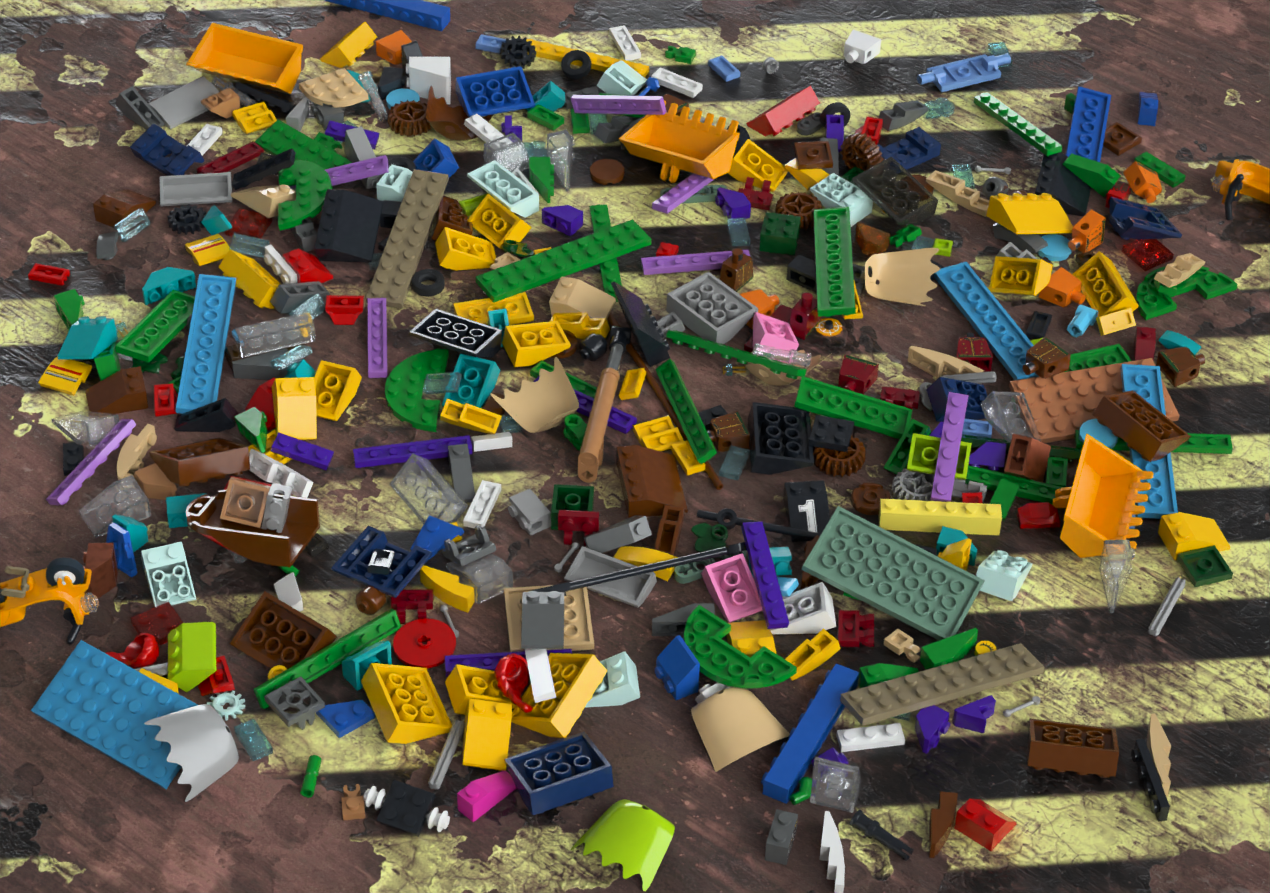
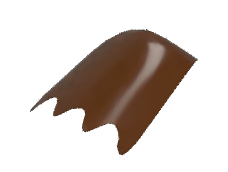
M430 86L426 109V119L430 126L437 133L451 140L466 141L478 137L464 125L465 119L469 117L463 111L462 106L449 107L444 97L436 99L433 87ZM494 114L482 118L489 122Z

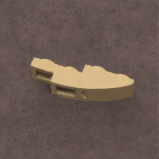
M147 424L138 436L130 434L121 448L117 461V476L121 492H124L132 484L135 478L134 472L144 467L142 458L145 457L150 447L156 443L157 435L153 425Z

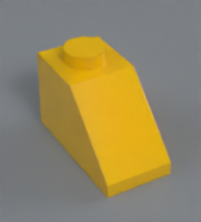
M967 538L947 545L943 552H939L938 557L966 571L972 540Z

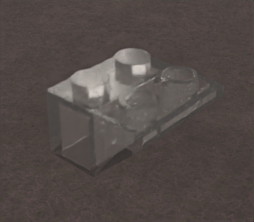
M514 133L484 144V161L487 164L496 160L511 173L517 168L520 171L529 168V155L523 141Z

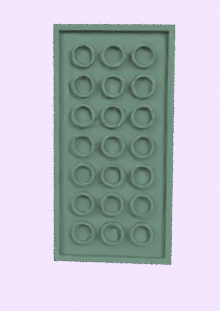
M839 506L801 569L939 641L957 634L985 581Z

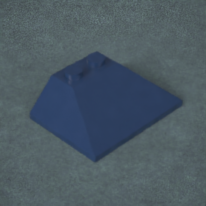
M1115 197L1110 198L1109 223L1121 238L1140 240L1182 237L1179 230L1159 208Z
M368 525L331 569L334 572L366 586L370 585L380 592L396 598L429 560L432 552L415 546L410 552L388 543L383 531ZM374 549L395 552L389 575L368 573V566Z

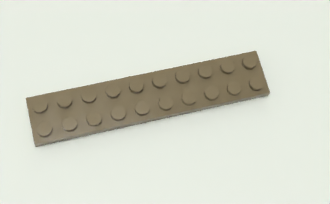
M413 170L367 294V303L368 298H386L387 307L403 308L412 283V277L416 272L447 186L448 174Z
M1020 643L841 694L840 701L863 726L1044 673V666Z

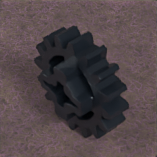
M512 36L511 40L506 38L505 43L502 42L500 48L501 59H505L504 64L510 63V68L513 65L515 67L521 66L523 69H525V65L530 67L531 62L534 63L536 57L535 45H532V41L527 42L526 37L521 39L518 36L515 39Z
M190 204L187 207L181 205V208L175 207L174 211H170V215H168L169 228H172L173 232L177 231L178 234L183 232L185 235L188 232H191V234H194V231L200 232L201 228H205L201 221L206 216V211H203L202 207L197 208V205L192 207Z

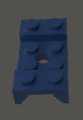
M154 123L130 146L136 157L166 176L184 175L185 171L194 162L203 163L205 161L199 151L189 145L186 147L167 135L164 129Z
M920 127L906 132L904 139L886 147H882L880 144L877 145L879 146V151L882 152L881 157L884 159L881 169L886 179L939 156L941 144Z

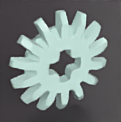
M233 690L231 693H227V691L222 694L216 693V697H210V700L213 702H207L221 717L224 715L226 721L228 720V715L235 719V713L242 714L243 711L241 709L246 707L242 705L245 702V699H240L242 695L239 693L235 696V691ZM225 703H229V705L232 706V707H228L227 709H223V706H221V705H225Z

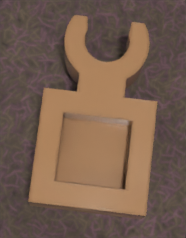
M356 784V790L349 791L347 785H344V797L341 798L343 821L364 819V795L360 796V785Z

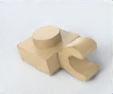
M506 252L495 259V264H492L490 269L495 270L520 259Z
M896 629L884 639V646L896 654L901 655L904 652L913 663L920 659L917 653L921 649L914 645V639L903 631Z

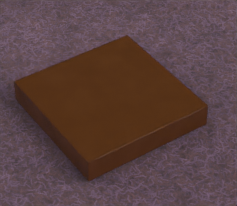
M1116 122L1106 128L1103 146L1119 156L1140 144L1142 137Z
M829 141L794 143L798 170L833 168Z

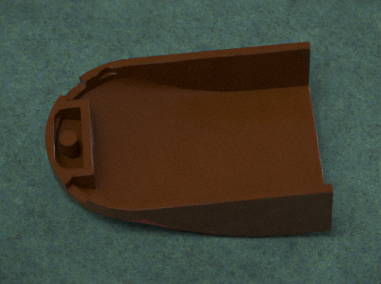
M227 489L218 490L216 495L207 496V494L199 496L186 508L187 524L197 533L240 556L275 566L291 567L320 528L318 499L291 496L282 533H277V529L270 530L267 528L265 530L261 529L262 526L257 528L220 519ZM275 494L274 498L283 499L284 495Z

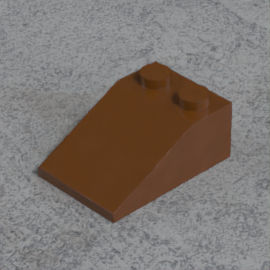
M128 189L107 193L93 203L95 221L125 232L157 202L154 199Z
M141 366L121 369L85 390L90 418L148 409Z

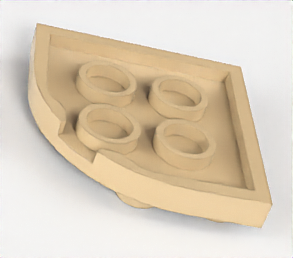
M345 68L299 83V89L312 102L321 106L324 103L332 105L334 108L346 107L369 100L368 93Z

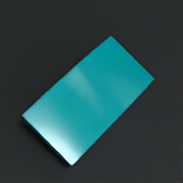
M1169 330L1158 340L1167 349L1188 347L1194 355L1202 348L1190 338Z

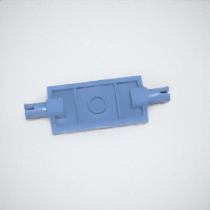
M1008 53L999 56H987L984 54L927 68L926 73L917 75V81L920 85L933 82L941 92L1001 78V71L998 69V66L1010 64L1011 57Z

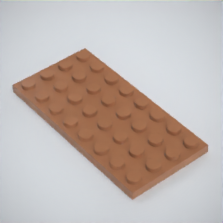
M1148 358L1063 372L1046 379L1039 376L1010 381L1009 388L1019 407L1031 438L1043 443L1075 438V430H1079L1084 422L1097 419L1093 416V413L1104 396L1123 392L1121 365L1156 366L1153 359ZM1162 380L1166 417L1171 421H1178L1179 413Z

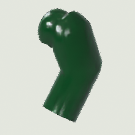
M184 356L176 360L178 369L171 373L173 380L182 375Z

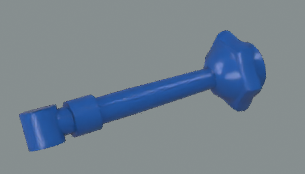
M648 77L645 82L647 87L638 96H645L649 90L656 92L660 87L659 81L656 78Z

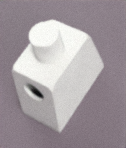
M853 29L844 45L846 61L848 63H853L854 61L861 64L867 63L880 53L881 39Z

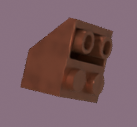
M1013 434L1004 474L1043 483L1051 446L1031 437Z
M88 543L87 552H84L83 560L86 565L83 568L91 569L92 571L90 585L85 593H88L91 602H94L116 587L118 568L113 543Z

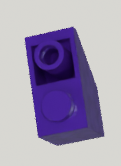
M826 115L825 138L838 140V152L842 150L840 146L844 141V115Z
M721 187L717 188L715 202L717 206H720L724 216H727L731 223L750 218L751 203L744 193Z
M570 205L544 207L542 209V224L572 236L583 226V211Z
M986 441L970 454L968 465L980 468V465H986L989 470L999 471L1000 467H1004L1006 443Z
M935 705L922 708L916 715L915 732L921 749L925 754L931 748L937 746L942 733L946 734L950 727V722H948L949 712Z

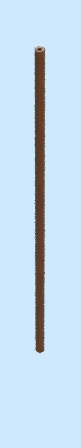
M610 312L607 320L611 326L621 327L612 312ZM630 342L626 346L627 351L638 368L645 369V379L676 427H678L685 441H687L688 439L671 403ZM707 460L704 463L705 472L716 489L721 490L724 485Z

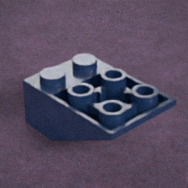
M939 377L926 389L936 421L944 422L949 392L968 395L965 419L980 420L994 417L986 389L982 384Z

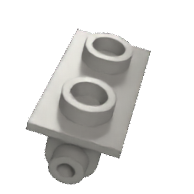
M954 479L953 497L962 499V493L982 492V501L984 502L987 493V486H984V483L969 481L968 485L965 484L966 480Z

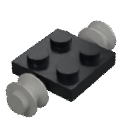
M393 780L387 795L385 789L377 792L376 786L367 789L364 795L366 807L374 804L375 810L381 808L377 818L378 823L419 837L426 820L428 828L432 829L433 826H437L438 832L446 829L450 821L446 810L442 814L439 813L437 807L430 811L436 797L434 793L397 780Z

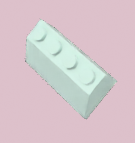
M496 160L467 173L468 178L510 211L525 218L539 211V194Z

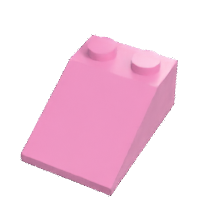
M755 312L753 317V347L756 354L790 364L799 343L789 323Z
M743 553L705 566L701 573L703 580L728 623L763 611L756 583Z

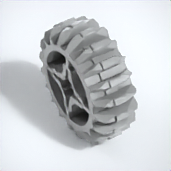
M903 468V471L898 472L893 480L891 489L893 499L931 501L934 475Z

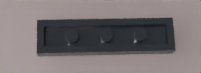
M238 81L235 88L241 90V94L246 96L253 95L257 101L263 102L265 100L268 102L267 105L275 108L279 106L283 112L290 113L297 105L251 84Z
M291 148L235 173L232 181L233 188L237 190L247 187L249 184L260 181L269 175H274L282 169L290 168L294 165L295 151Z
M1145 739L1136 740L1131 756L1133 762H1136L1138 766V776L1144 782L1145 795L1150 798L1151 811L1155 813L1158 822L1167 821L1170 805Z

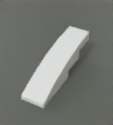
M255 449L250 450L251 472L266 482L292 487L291 493L296 497H308L313 485L312 481L275 459Z
M825 811L820 860L828 861L827 879L835 880L834 893H843L845 875L843 848L833 818L829 811Z

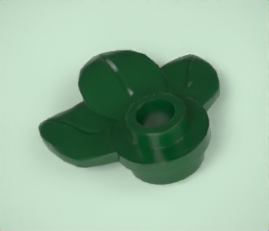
M504 240V244L501 245V249L505 253L509 252L521 257L534 255L532 250L527 249V243Z
M159 353L150 362L132 357V367L141 366L142 374L144 371L158 374L160 372V364L168 362V359Z
M700 523L691 528V531L698 537L694 546L695 551L700 553L726 547L725 541L728 538V531L725 526L721 524L711 526L707 523Z

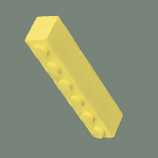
M880 499L879 527L885 530L940 533L942 526L961 530L964 534L1000 535L1002 522L1001 504Z

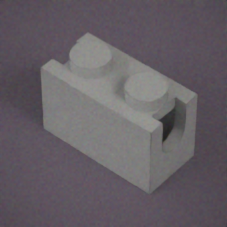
M272 483L267 496L261 529H277V533H282L287 518L292 487ZM275 493L284 495L283 499L274 498Z
M531 489L509 497L511 506L508 507L510 515L516 518L520 527L523 530L525 529L530 536L551 527V512Z

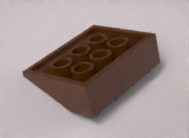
M1133 390L1104 396L1093 413V416L1098 419L1101 425L1111 429L1116 437L1122 438L1127 442L1128 447L1138 451L1144 460L1150 462L1162 459L1191 437Z
M214 438L149 452L150 457L166 477L181 487L189 486L190 482L203 483L207 482L209 478L222 479L228 474L241 475L243 471L250 470L248 446L222 438Z
M638 445L616 447V465L628 518L635 515L646 517L663 515L664 505L684 508L685 513H688L674 455Z
M264 591L230 642V645L270 669L277 665H282L289 669L332 644L337 636L325 626Z
M1029 718L1028 766L1037 770L1049 768L1056 772L1074 771L1079 775H1088L1090 773L1097 774L1102 778L1116 777L1119 757L1116 729Z

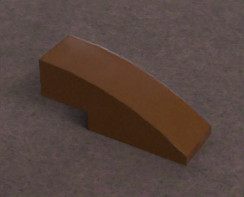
M664 505L654 550L675 556L685 516L684 508Z
M940 792L938 809L931 808L929 820V858H934L948 840L955 819L958 793Z

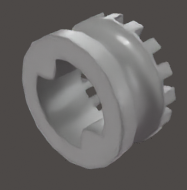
M768 57L763 62L762 67L767 73L772 74L778 70L779 62L773 57Z

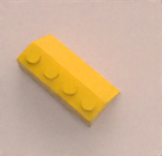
M230 249L219 265V268L224 272L223 276L235 277L236 287L241 290L243 289L245 296L254 299L253 303L256 306L269 309L275 308L270 301L278 285L281 283L255 259Z
M1100 251L1072 274L1082 282L1081 291L1086 296L1091 308L1098 310L1097 318L1131 308L1133 312L1139 307L1113 262Z

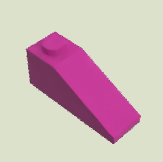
M502 771L472 781L457 793L458 811L472 822L476 821L517 788L511 775L507 771Z

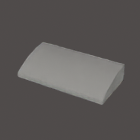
M202 76L148 104L163 120L165 126L171 130L208 111L209 109L201 104V100L219 93V91L209 80Z
M231 172L160 176L161 207L232 202Z
M582 546L564 580L573 582L638 566ZM649 572L588 586L587 589L638 608L657 582L656 573Z

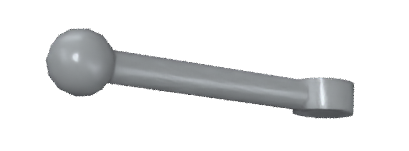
M980 166L975 167L976 172L990 171L1004 172L1005 174L1011 173V169L1009 167H1006L1004 169L981 168Z
M573 542L572 548L559 564L554 566L555 572L562 571L564 563L579 548L578 542Z
M443 604L441 605L440 610L441 612H444L449 627L453 630L455 637L457 638L459 636V631L456 630L453 626L451 618L448 614V606Z
M1034 696L1027 703L1010 710L1005 709L1003 715L1010 717L1012 713L1030 705H1039L1041 699L1038 696Z

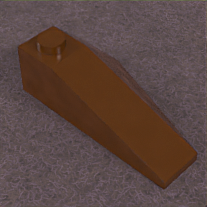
M444 195L442 197L432 230V239L435 242L444 227L469 235L473 233V224L467 221V215L462 214L463 209L456 199Z

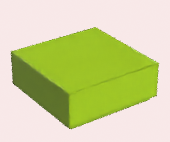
M935 238L933 248H938L939 251L934 255L950 257L953 241Z

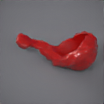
M142 632L135 636L124 652H107L106 654L135 669L153 665L159 656V646L153 635Z
M515 653L508 654L499 660L494 671L498 688L505 697L509 698L523 712L529 713L533 710V707L522 701L521 694L528 684L530 676L527 660Z

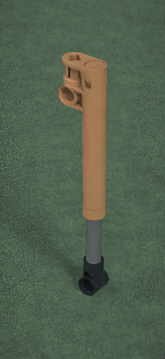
M612 326L608 362L600 375L578 457V477L583 482H594L597 479L598 467L602 465L604 434L620 377L618 368L621 356L631 340V328Z

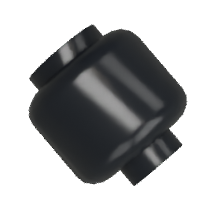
M592 333L580 342L579 353L585 360L596 361L606 353L607 341L602 335Z

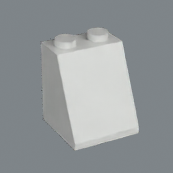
M409 57V64H406V74H409V77H407V88L417 92L420 97L428 99L430 86H432L435 98L444 97L446 104H450V57Z

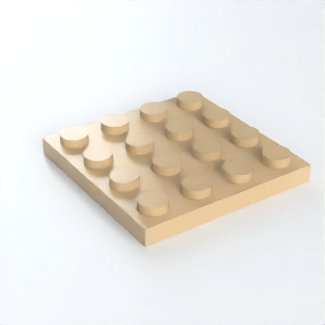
M553 585L504 588L510 652L525 651V649H521L523 592ZM587 587L568 591L564 597V649H572V651L594 649Z

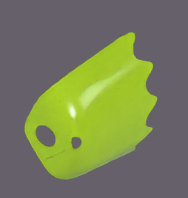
M622 799L605 811L573 845L571 850L585 843L583 856L599 851L602 856L603 867L612 863H620L623 866L624 879L640 874L643 882V891H646L652 883L669 847L675 826L650 808L631 800Z

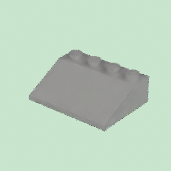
M710 272L667 294L666 311L668 313L674 311L683 324L701 338L720 344L730 341L754 316V313L758 312V308Z

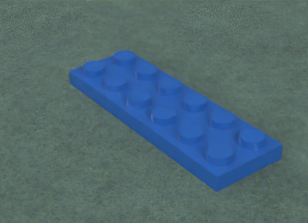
M1078 86L1065 155L1069 157L1072 153L1100 162L1111 101L1110 94Z

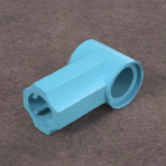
M1080 304L1067 328L1071 336L1076 338L1082 336L1089 325L1093 326L1098 316V310Z

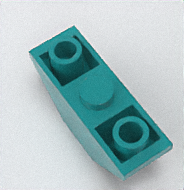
M173 267L152 272L142 288L144 304L148 305L162 300L172 290L184 292L196 288L195 273L190 270Z

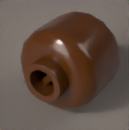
M370 585L364 587L355 598L358 610L367 615H374L386 604V594Z

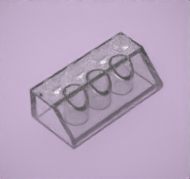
M309 312L232 330V335L241 358L316 341L314 322Z
M413 453L390 483L391 487L423 524H425L429 515L448 523L457 522L468 507L465 501L428 459Z

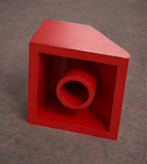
M298 248L282 255V258L297 274L298 283L317 281L324 283L334 279L333 275L319 259L310 253Z
M275 377L257 388L245 408V411L253 407L257 408L260 412L263 411L267 418L266 426L268 431L276 427L272 385L276 379Z
M969 798L957 811L954 829L989 851H992L1016 826L1017 822L981 799Z

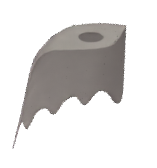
M211 705L193 706L144 723L145 725L161 727L155 740L168 742L171 750L166 759L167 762L177 763L182 767L183 771L178 779V784L191 785V790L185 802L197 796L222 777L239 760L238 750L229 727Z

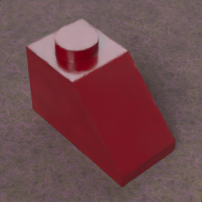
M1136 328L1134 361L1152 358L1154 361L1156 328Z

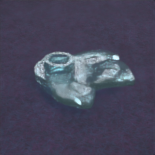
M937 98L936 101H928L924 104L929 108V112L925 116L926 119L950 116L954 113L955 109L954 103L949 102L946 98Z
M543 141L525 142L519 147V154L525 157L527 161H529V157L551 158L553 156V153L544 149L546 142Z

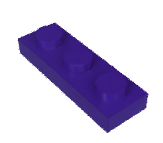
M329 120L325 135L333 137L334 140L345 142L346 130L357 127ZM364 129L372 149L375 150L380 133Z
M279 432L271 447V452L326 471L334 454V451Z

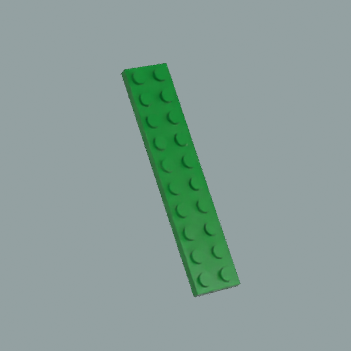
M849 207L814 209L818 317L856 314Z
M632 219L476 276V283L494 303L557 280L561 276L565 277L651 245V238Z

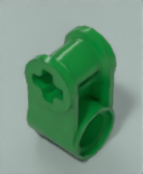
M570 414L564 419L566 427L563 433L574 447L580 451L587 424L580 416Z

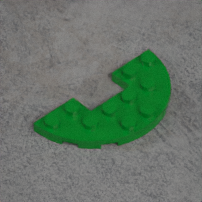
M295 160L294 165L290 168L279 171V185H296V200L278 203L279 230L302 224V220L308 217L313 218L322 211L321 207L324 205L326 191L333 188L328 173L321 166L308 161Z
M1166 266L1150 272L1138 286L1136 302L1139 305L1138 310L1145 320L1175 311L1177 308V304L1171 299L1174 295L1160 294L1157 292L1154 284L1157 270L1160 272L1164 271ZM1202 266L1185 281L1176 285L1177 291L1175 296L1196 289L1208 300L1236 290L1238 284L1223 273L1216 274L1210 272L1209 268Z
M434 349L415 354L400 362L390 372L385 383V399L387 406L391 408L393 415L402 422L411 423L412 427L416 429L436 432L440 400H425L422 398L426 379L445 380L449 356L448 349Z
M698 605L688 617L684 631V642L700 663L699 671L708 678L737 688H763L781 683L796 674V666L765 646L749 657L722 640L731 631V625L702 606Z

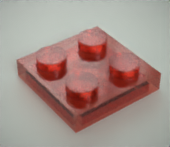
M239 208L230 221L233 227L226 230L225 235L259 242L272 223V217L267 218L258 212Z
M1157 239L1136 240L1124 245L1122 248V252L1144 271L1168 262L1174 256V253Z
M169 602L131 617V623L138 634L143 632L153 635L158 642V646L168 642L170 631L183 623Z

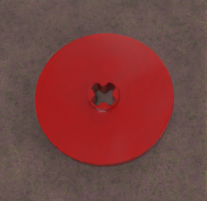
M424 618L413 620L403 625L393 639V650L396 657L402 663L411 667L432 668L445 662V656L453 655L456 648V637L453 630L444 622L436 619Z

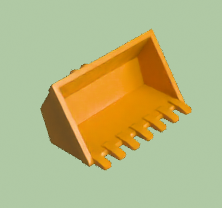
M212 23L186 63V66L203 73L291 94L301 72L303 45Z
M671 103L669 111L664 115H646L619 138L631 155L663 164L660 178L665 181L669 177L670 183H675L680 169L711 179H716L730 172L740 133L736 132L738 121L732 120L727 130L724 129L725 117H719L717 125L713 126L714 114L708 113L704 123L700 122L702 111L695 110L692 119H688L689 107L684 106L680 116L676 115L678 104Z
M1086 433L1073 486L1057 489L1055 491L1056 498H1053L1052 505L1055 508H1066L1060 539L1079 558L1123 554L1124 550L1135 549L1137 543L1135 541H1126V539L1138 537L1140 534L1138 529H1129V527L1142 524V518L1132 517V515L1145 512L1144 506H1137L1135 503L1148 500L1147 494H1138V491L1150 490V483L1141 482V480L1152 479L1153 472L1143 471Z

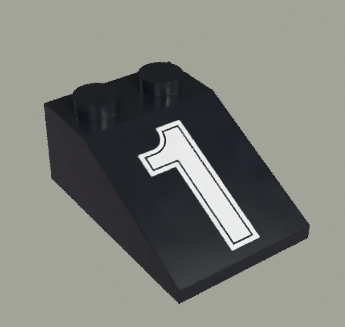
M824 480L787 482L784 484L783 501L788 526L822 533L830 520ZM791 536L792 542L812 541L810 539Z

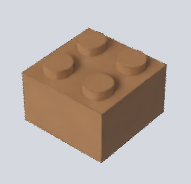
M231 477L220 519L260 528L271 486Z

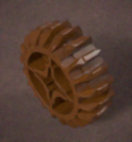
M415 100L400 101V104L396 103L391 107L388 114L389 127H391L392 131H395V134L400 133L401 136L407 135V137L412 135L414 137L415 135L421 136L422 133H427V130H431V126L426 119L427 104L421 103V101L415 102Z
M859 132L851 134L843 141V144L840 146L842 149L840 153L843 155L841 159L845 161L844 165H847L848 170L857 167L873 176L881 170L883 166L882 161L884 160L881 157L882 152L879 151V146L875 144L876 141L871 140V136L867 137L865 133L861 134Z
M798 191V193L791 192L790 195L785 194L784 197H780L776 203L775 213L800 216V229L807 231V228L813 229L814 209L823 208L821 201L817 197H813L812 194L807 195L806 192L799 193Z
M851 436L847 452L820 447L813 448L816 467H819L820 471H825L826 475L831 473L834 477L836 475L841 477L847 475L850 477L851 473L857 474V471L862 469L866 459L863 442H859V439L853 438V436Z

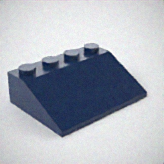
M585 731L504 759L518 792L532 815L543 813L544 811L614 787L610 763Z

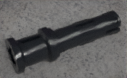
M858 810L852 817L849 825L853 828H858L870 839L874 838L903 858V860L907 861L910 858L902 849L911 855L914 849L883 829L878 821L867 817L862 810Z

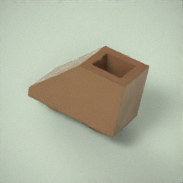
M230 88L201 100V104L207 109L226 119L232 116V111L240 109L239 95Z
M156 463L134 472L136 486L146 498L166 500V497L176 496V484L166 477Z

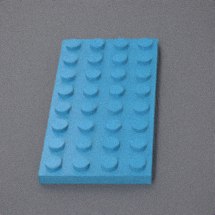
M81 640L31 711L127 768L167 789L181 769V766L177 763L167 762L166 759L171 750L170 744L155 740L161 727L145 725L144 723L157 717L197 706L198 704Z

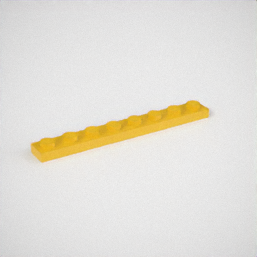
M533 39L526 40L527 42L532 41V45H535L536 57L561 62L568 52L578 50ZM585 52L590 57L591 69L605 72L612 64L621 61L609 56ZM575 60L571 64L582 66L583 63L580 60ZM622 60L644 78L649 72V66Z

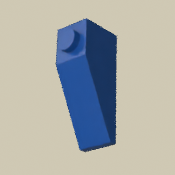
M1140 92L1138 124L1155 126L1158 112L1157 94Z

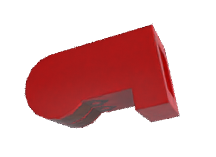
M1117 181L1115 187L1112 190L1110 189L1107 194L1105 207L1110 208L1111 197L1128 200L1132 190L1130 185Z

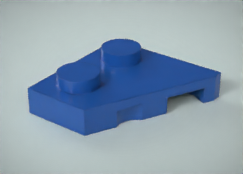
M429 515L410 550L415 546L432 552V556L429 558L431 559L439 550L445 548L444 540L450 539L451 541L458 535L462 536L464 530Z
M115 522L109 524L106 543L114 544L117 568L128 576L133 577L137 575V568L129 531Z
M363 700L325 705V708L316 712L338 738L345 736L375 718L374 711Z

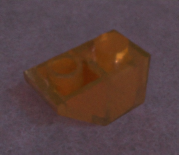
M857 222L855 239L863 254L872 256L885 253L889 248L890 233Z

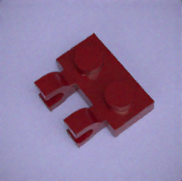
M747 177L745 188H739L738 192L744 193L750 201L752 208L770 210L774 195L770 193L771 181L764 180L762 192L753 190L754 178Z
M882 387L880 400L909 409H918L920 392L912 389Z
M559 510L558 530H564V545H572L573 531H584V537L599 531V512Z
M433 589L402 590L396 598L391 596V609L397 610L400 624H406V610H418V619L427 618V610L433 609Z
M839 610L838 642L840 647H859V642H862L865 646L874 647V614L860 615V611Z

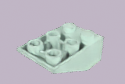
M621 60L612 64L604 72L597 86L607 94L634 96L645 85L647 79Z
M391 165L389 173H385L376 184L377 199L381 201L402 202L413 172L404 167Z
M835 173L830 174L810 188V191L821 201L825 209L849 207L851 227L872 213L874 196Z
M182 542L141 551V560L155 609L196 600Z
M1002 550L993 551L979 565L976 576L985 580L980 591L1012 601L1017 596L1033 563L1027 562L1028 560L1023 557L1015 558L1009 556L1007 552Z
M625 651L600 661L607 672L593 693L591 700L588 701L584 708L618 706L640 698L637 668Z

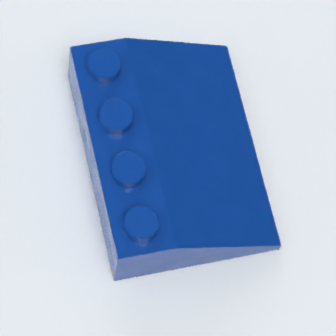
M521 66L456 78L455 91L459 103L468 117L475 114L487 116L535 107Z

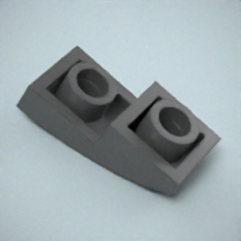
M117 231L99 235L96 250L97 259L109 260L114 258L118 251L116 245L118 240Z

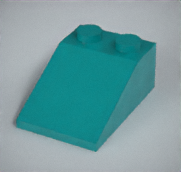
M88 316L79 318L77 322L71 325L58 354V360L93 359L118 340L114 318H106V316L96 317L95 319H90Z
M460 354L442 402V407H444L446 400L450 399L464 405L468 403L482 409L490 393L495 388L500 373L496 362Z

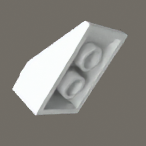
M820 582L796 591L789 597L783 596L789 620L788 628L770 630L772 634H817L822 629L829 630L836 627L833 599L824 583Z

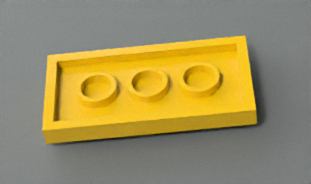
M526 292L494 303L490 298L453 303L455 315L488 325V311L505 308L507 309L509 325L534 321V314Z

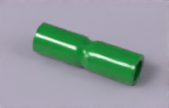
M311 755L308 759L300 792L302 796L307 798L314 795L322 759L317 755Z

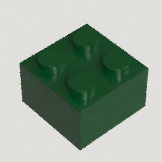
M765 212L760 234L759 251L795 255L800 234L801 217Z
M554 484L551 530H558L559 510L593 512L594 486Z

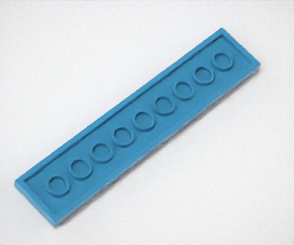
M967 262L941 268L935 272L934 278L980 337L986 339L991 351L1013 379L1021 380L1039 377L1035 373L1026 375L1023 371V365L1026 362V352L1034 345Z
M199 274L176 413L183 414L213 403L218 399L236 287L235 277Z
M1122 364L1120 370L1123 392L1135 391L1166 416L1160 366ZM1129 447L1131 463L1143 471H1152L1154 474L1152 479L1141 480V482L1150 483L1151 488L1146 491H1138V494H1147L1148 500L1136 503L1137 506L1145 507V512L1137 514V517L1161 519L1162 515L1178 513L1171 452L1160 460L1150 462L1144 460L1138 451Z

